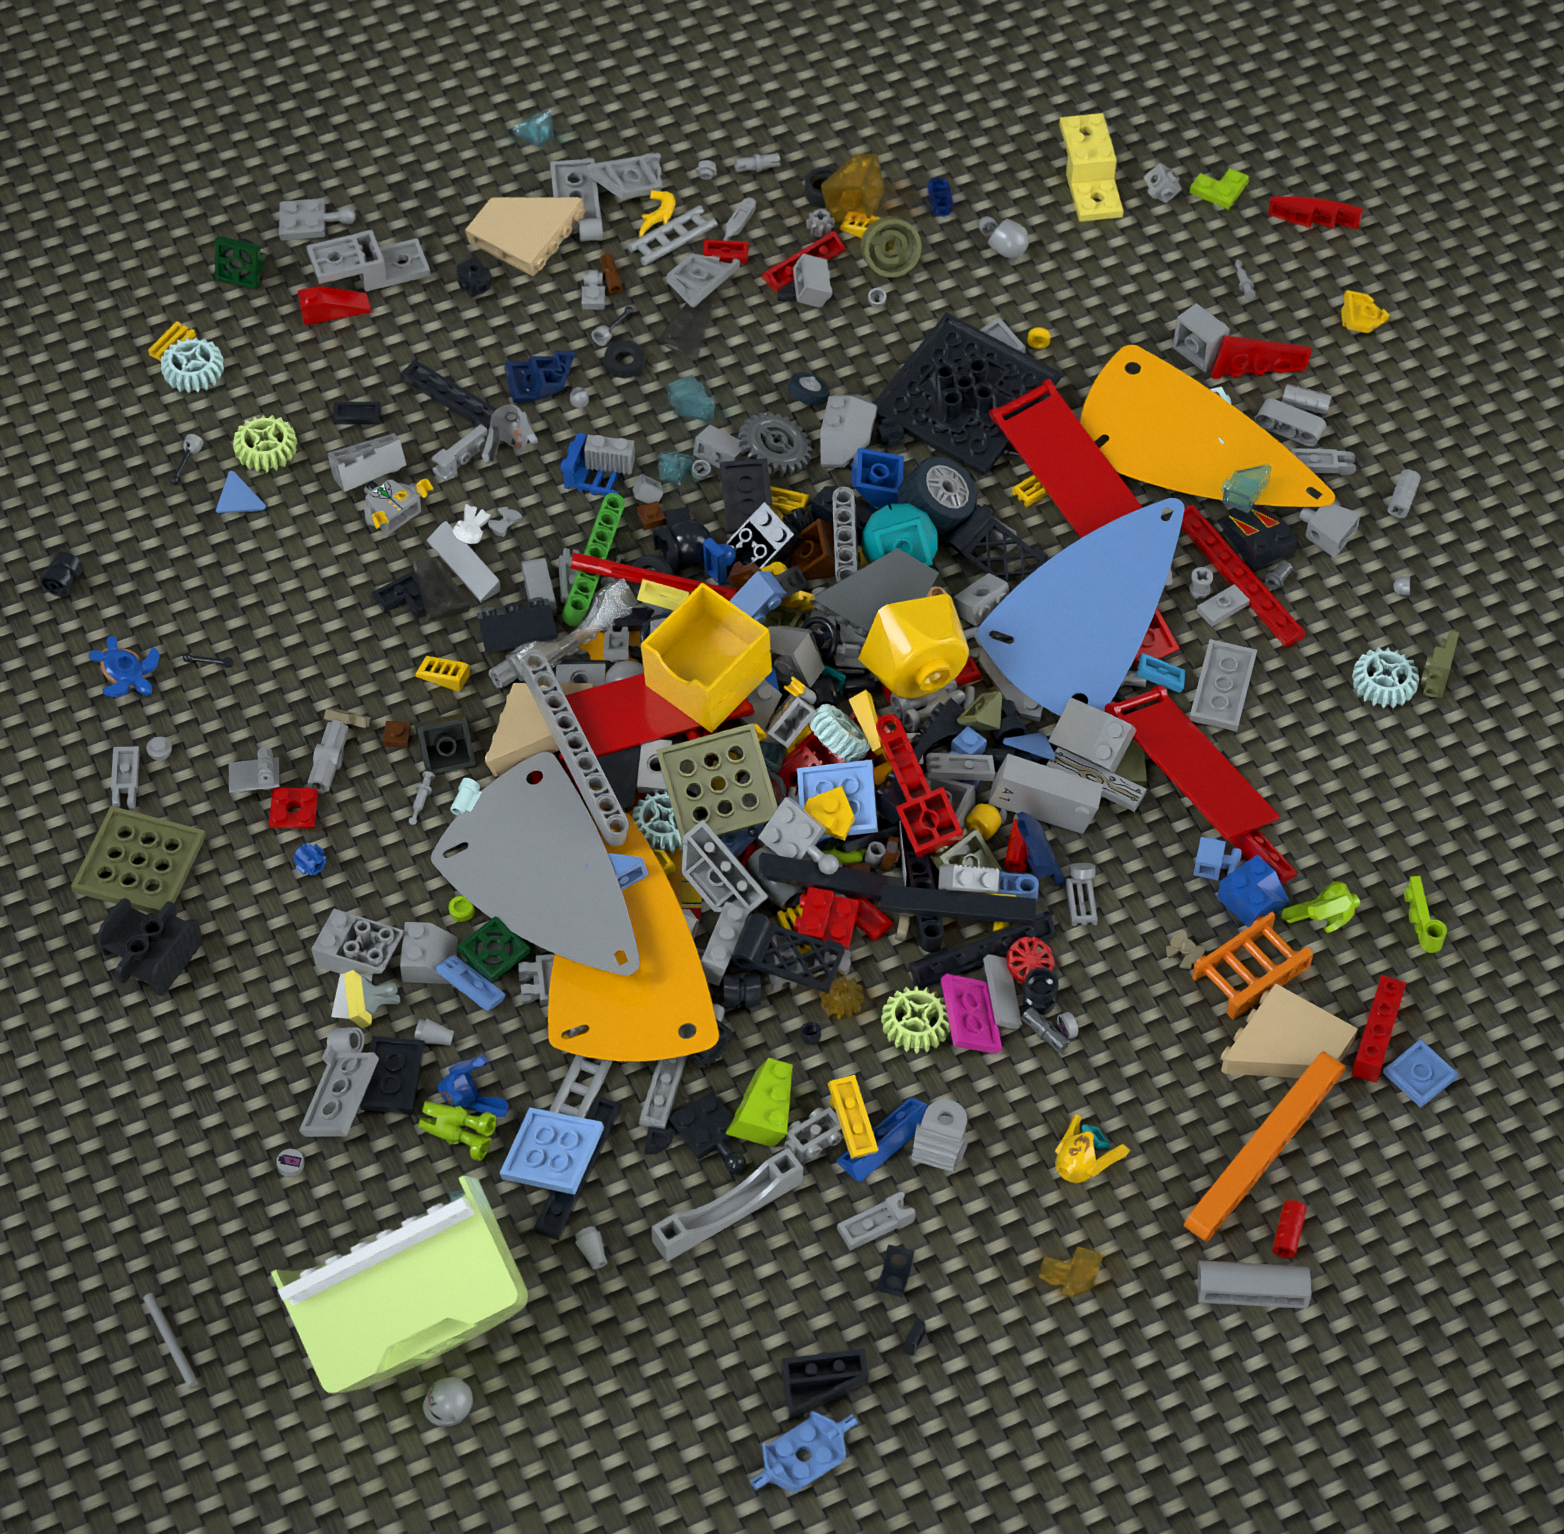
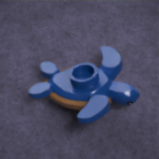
M109 636L106 642V649L102 650V652L95 650L89 653V658L92 661L100 662L105 677L113 683V685L103 688L102 692L108 697L123 696L129 691V688H135L143 696L152 694V685L147 679L143 678V675L154 671L159 664V652L156 648L152 647L148 656L141 661V658L133 651L118 648L117 639L114 636Z

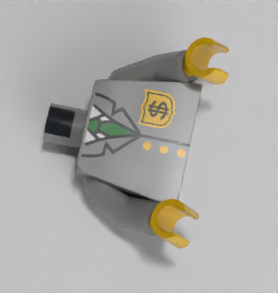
M423 479L415 486L397 483L394 480H388L381 486L374 481L369 482L364 488V492L367 494L365 497L366 506L364 508L367 525L375 526L376 529L380 527L384 534L388 536L421 512L420 496L425 498L427 491L433 490L429 480Z
M794 676L791 677V684L784 686L791 694L771 717L769 729L762 730L757 723L754 724L759 742L781 743L788 748L817 713L812 705L816 701V694Z

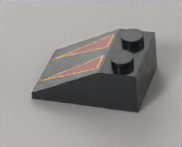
M1255 505L1218 519L1219 525L1253 573L1280 563L1282 560L1293 558L1295 555L1297 537L1285 521L1262 505Z

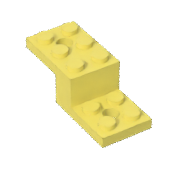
M1103 113L1061 117L1059 124L1068 153L1066 175L1079 222L1123 217V207L1114 180L1117 160ZM1082 133H1089L1090 135L1085 136ZM1093 199H1100L1101 202H1095Z

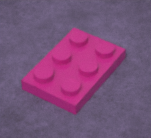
M945 974L941 978L953 1046L998 1054L1002 1050L998 1025L995 1023L988 982Z

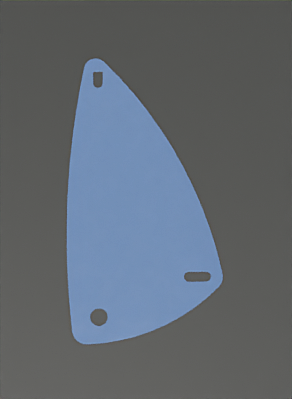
M1176 498L1159 501L1118 518L1084 536L1036 569L1010 592L977 629V637L981 645L999 670L1024 694L1059 716L1062 715L1070 697L1076 693L1085 694L1088 698L1087 705L1105 712V705L1112 701L1141 646L1164 589L1185 508L1182 501ZM1165 507L1174 510L1169 521L1161 519ZM994 630L1012 636L1014 642L1007 644L993 639L989 636V632Z

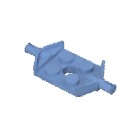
M813 1411L809 1419L767 1446L763 1443L762 1452L765 1469L761 1474L750 1480L752 1487L754 1486V1489L758 1490L770 1482V1484L775 1483L792 1493H796L846 1460L843 1437L847 1430L858 1424L856 1418L850 1414L839 1423H835V1421ZM800 1451H807L812 1457L810 1460L802 1462L797 1459L796 1454Z

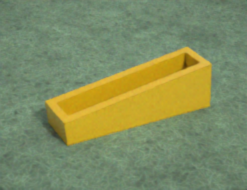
M865 690L848 700L872 751L878 756L884 753L882 742L876 730L878 719L872 696Z

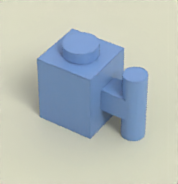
M968 726L952 740L949 754L982 755L985 751L987 740Z
M1201 837L1193 875L1218 880L1220 869L1224 868L1228 869V876L1239 868L1242 851L1234 848L1231 855L1224 854L1225 841Z

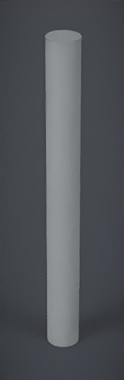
M149 1293L145 1295L143 1299L188 1388L195 1387L198 1381L154 1294Z

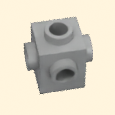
M1161 163L1144 176L1149 187L1148 193L1155 200L1159 199L1167 203L1182 190L1178 182V175Z

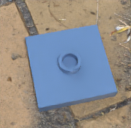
M1421 1039L1383 1070V1074L1420 1108L1458 1077V1073Z

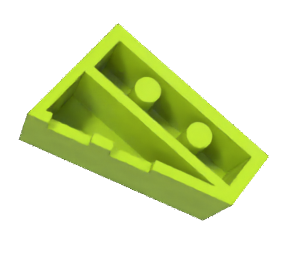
M768 1058L757 1069L725 1134L773 1148L787 1135L792 1064Z

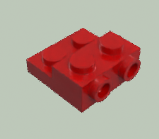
M1157 607L1141 646L1132 662L1136 670H1138V658L1142 653L1160 660L1180 649Z
M808 887L807 894L802 893L799 907L803 909L801 917L797 916L795 919L794 931L824 942L830 939L842 943V948L849 951L860 905L859 900L834 896V891Z

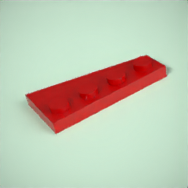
M1224 335L1211 376L1212 379H1220L1221 376L1226 375L1241 377V374L1248 373L1264 375V372L1275 371L1276 373L1305 371L1312 350L1309 346Z

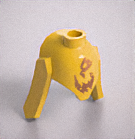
M1075 1113L1065 1136L1055 1150L1057 1154L1055 1165L1057 1172L1062 1178L1069 1182L1080 1183L1085 1182L1090 1177H1095L1114 1162L1125 1158L1130 1149L1122 1143L1096 1160L1093 1146L1094 1135L1089 1131L1079 1134L1082 1116Z

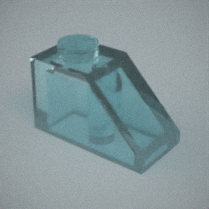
M1267 464L1235 471L1230 479L1227 478L1222 485L1223 503L1248 513L1270 481L1271 466Z

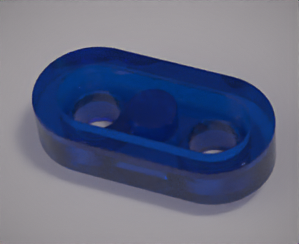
M942 178L931 179L927 184V195L931 211L938 216H947L953 211V198L949 183Z

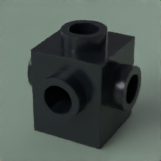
M477 257L456 265L459 287L462 291H466L471 298L491 289V272L487 266L484 267Z

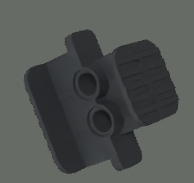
M123 898L100 925L98 932L99 946L103 955L108 956L114 953L123 958L115 969L117 981L125 983L132 975L154 986L155 994L162 996L168 991L174 980L177 979L201 945L202 936L198 920L191 919L189 922H186L176 917V905L170 901L165 903L156 916H148L132 908L130 900Z

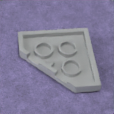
M982 647L979 666L988 674L997 691H1001L1002 698L1012 700L1015 703L1020 718L1040 722L1044 707L1017 688L993 663Z

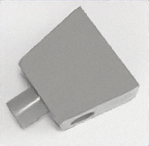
M1331 504L1320 507L1317 512L1309 507H1304L1299 519L1308 523L1306 530L1307 539L1335 558L1358 529L1361 514Z

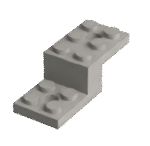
M370 230L306 246L319 284L359 274L366 292L431 276L430 268L418 238L379 247L373 231ZM331 258L339 259L338 261H330ZM405 260L407 263L399 264L397 262Z

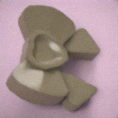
M1185 930L1174 934L1170 942L1171 946L1166 947L1168 958L1173 957L1180 951L1183 955H1186L1180 964L1181 969H1192V964L1206 954L1205 947L1196 946L1195 943L1188 939Z

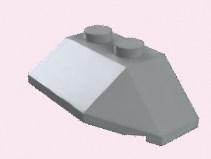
M860 394L829 396L820 431L822 467H845L849 460L855 457L858 448L864 449L870 443L877 413V406Z
M704 820L700 821L683 836L682 874L714 912H722L727 901L750 911V914L768 898V895Z

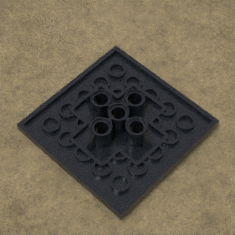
M946 312L873 404L877 406L876 418L882 420L892 417L893 420L902 424L903 431L907 435L986 476L1011 444L1000 427L991 419L989 410L1006 405L1041 386L1042 382L1050 379L1054 386H1056L1062 378V373ZM1045 393L1003 416V419L1006 421L1045 400L1048 394Z

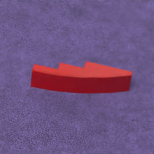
M1272 196L1268 215L1310 228L1313 222L1334 229L1337 223L1358 230L1363 208L1319 198Z

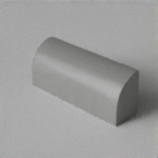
M1198 1261V1303L1308 1309L1311 1299V1277L1308 1266Z

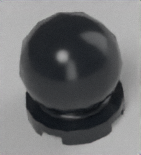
M686 520L673 525L670 530L666 526H661L653 531L654 549L660 550L661 557L669 563L672 572L677 571L678 564L683 567H692L704 562L703 544L705 540L709 537L711 538L709 530L704 525L694 520Z

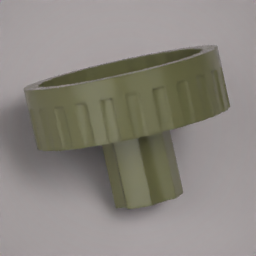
M896 216L881 217L873 221L863 233L861 239L863 259L872 270L882 276H902L908 273L920 258L922 247L920 236L916 229L902 218Z

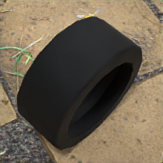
M825 166L811 170L805 178V198L809 203L820 208H832L839 205L846 196V177L841 171L833 167ZM827 182L836 185L838 188L831 192H821L814 189L813 186Z

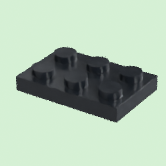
M767 458L720 462L727 533L737 532L764 502L772 505Z
M372 1036L369 1053L374 1052L379 1060L361 1100V1110L403 1114L414 1113L425 1050L424 1040Z

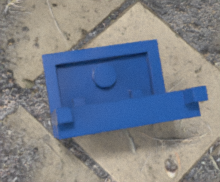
M577 433L575 440L569 444L567 459L563 458L560 471L563 472L564 488H577L578 492L583 490L590 491L591 495L594 496L596 493L603 494L604 498L609 493L619 494L618 491L613 490L619 472H612L606 488L599 487L605 470H598L592 485L586 484L591 472L590 468H585L587 435Z

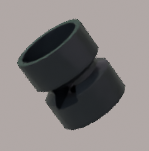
M64 551L57 552L50 562V568L46 569L40 578V583L50 594L66 597L74 586V582L82 573L84 566L74 555Z
M1002 700L1000 729L992 730L999 745L1004 744L1005 738L1027 734L1026 727L1012 700Z
M1036 968L1026 975L1022 997L1026 1010L1033 1007L1040 1015H1045L1054 1009L1059 984L1057 976L1051 970Z
M746 974L743 979H740L738 975H723L724 1009L739 1008L741 1004H744L746 1008H761L760 974Z

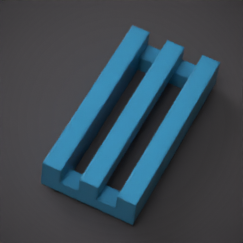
M1144 653L1139 656V664L1137 665L1139 670L1136 676L1181 693L1184 689L1186 670Z

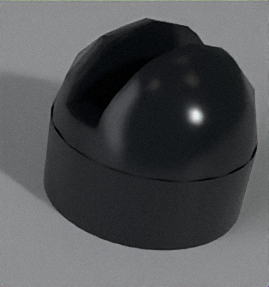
M807 1022L801 1026L800 1035L803 1042L807 1045H815L820 1041L821 1027L819 1024Z

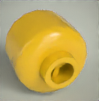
M978 804L966 817L965 828H977L984 841H987L1001 826L1002 820L999 811L990 804Z

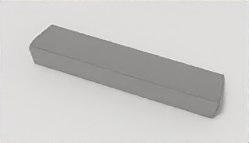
M447 521L443 522L427 539V543L480 602L501 591L499 579L467 543L456 538L453 534V528Z

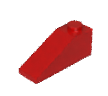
M323 286L297 290L304 325L371 313L367 293Z

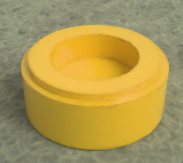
M1033 328L1028 333L1027 342L1033 348L1044 349L1050 344L1051 334L1044 328Z

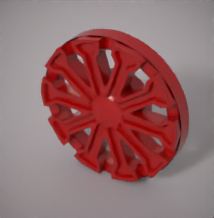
M1024 937L1011 945L1007 952L1006 963L1011 975L1024 984L1026 975L1031 970L1045 968L1042 964L1048 965V969L1053 971L1054 956L1051 953L1050 947L1044 944L1042 940L1035 937ZM1039 946L1042 950L1036 953ZM1015 952L1019 956H1014L1012 953ZM1044 954L1047 956V958H1040ZM1013 962L1019 963V966H1017V967H1016V966H1013L1012 963H1013ZM1021 970L1025 971V972H1024V975L1021 976V975L1019 974V971H1021Z

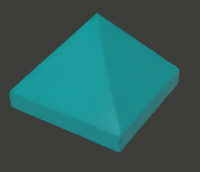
M825 665L822 677L827 676L833 682H837L842 695L846 676L842 672Z
M1086 1124L1082 1126V1133L1089 1131L1094 1135V1149L1109 1150L1111 1148L1098 1127Z

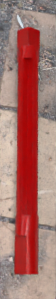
M575 552L573 553L570 569L639 584L645 579L689 592V595L701 583H704L728 601L739 591V589L691 580Z

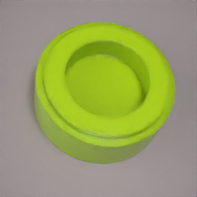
M457 896L449 903V914L455 921H468L475 913L474 905L464 896Z

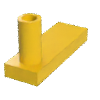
M855 1075L830 1081L828 1083L832 1096L830 1098V1105L837 1112L851 1159L877 1153L878 1147Z

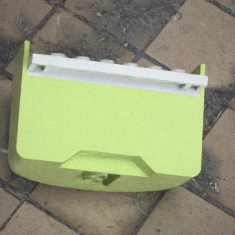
M467 1176L460 1177L459 1181L466 1193L461 1198L444 1206L441 1203L427 1210L428 1215L418 1218L415 1216L401 1223L403 1228L392 1231V1229L381 1232L376 1235L377 1241L368 1244L362 1242L350 1249L352 1253L342 1257L341 1254L326 1260L325 1264L310 1269L297 1271L274 1270L271 1272L279 1289L280 1296L285 1302L325 1391L329 1393L350 1392L389 1379L485 1333L509 1319L526 1306L528 1301L527 1289L478 1179Z

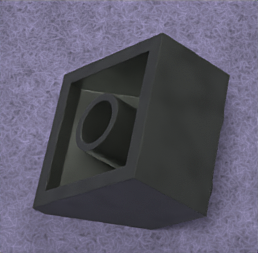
M463 713L414 723L425 771L438 774L476 765L467 719Z

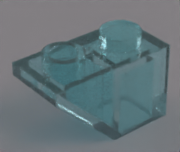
M693 374L668 384V400L678 415L706 422L714 421L715 403L711 397L708 398L703 384L698 382Z

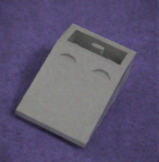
M333 909L311 949L315 965L336 973H346L354 970L356 973H383L404 934V930Z

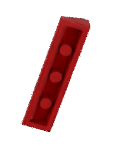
M833 231L767 270L761 275V278L777 292L794 280L793 267L802 254L829 261L847 249L837 233Z
M1258 829L1229 840L1235 848L1242 851L1241 855L1247 861L1258 854L1276 872L1281 885L1297 876L1296 870Z

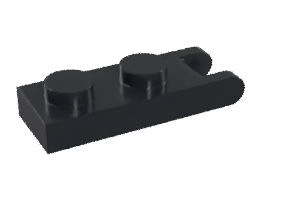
M880 818L877 820L878 832L848 835L845 841L831 837L830 844L833 846L843 844L842 848L847 852L868 848L872 842L887 841L889 836L899 834V827L896 823L892 824L887 819Z

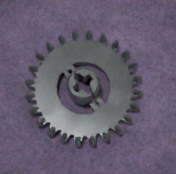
M768 412L767 415L764 413H759L758 416L752 415L740 427L738 435L740 440L739 447L745 445L742 454L750 452L747 460L767 458L768 467H771L772 476L777 469L780 471V477L784 475L786 469L789 476L793 474L794 469L796 474H798L810 462L813 450L811 448L812 443L808 440V434L802 433L804 429L801 426L797 427V422H790L789 417L785 416L782 418L781 414L778 413L776 416L771 412Z

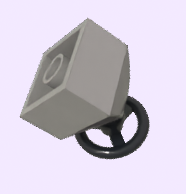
M815 616L806 620L801 628L769 626L771 647L769 651L771 652L772 668H775L777 682L790 685L792 682L791 677L794 676L804 686L811 688L825 669L824 663L828 662L836 652L838 635L834 625L824 617ZM822 624L828 631L820 634L813 631L810 626ZM831 639L828 652L821 657V647L825 641Z

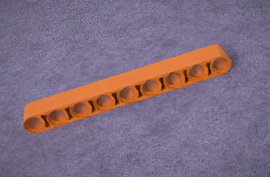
M1322 1051L1192 1210L1184 1223L1186 1229L1205 1242L1212 1238L1340 1079L1346 1068L1344 1064L1325 1051Z

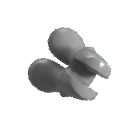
M953 680L937 692L921 698L906 699L891 694L890 700L894 713L899 720L902 719L904 728L909 732H915L919 730L921 724L927 718L931 719L933 717L931 711L939 702L943 704L951 697L960 705L965 701L966 696L962 690H956L957 683ZM920 707H925L922 710L916 711Z

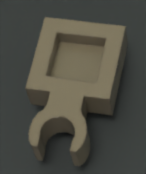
M329 708L325 711L324 719L331 720V722L333 720L342 721L345 725L352 724L366 728L369 727L371 717Z

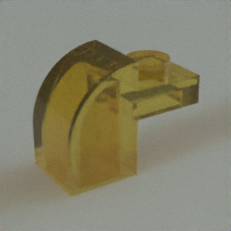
M1077 1246L1071 1264L1044 1256L1039 1278L1053 1285H1063L1062 1296H1081L1090 1291L1095 1285L1101 1269L1103 1254Z

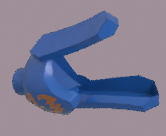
M483 1054L473 1059L456 1063L449 1068L450 1073L438 1084V1092L447 1104L453 1107L461 1106L468 1110L483 1113L489 1112L496 1117H506L508 1112V1103L502 1098L480 1097V1094H477L475 1083L469 1071L488 1064L489 1060Z

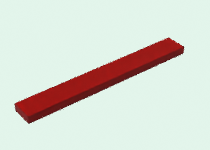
M1193 504L1184 509L1181 529L1231 586L1235 584L1250 600L1249 607L1286 648L1305 638L1306 632Z

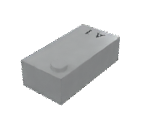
M1007 754L994 777L988 804L1015 813L1025 812L1037 820L1083 834L1099 808L1103 784Z

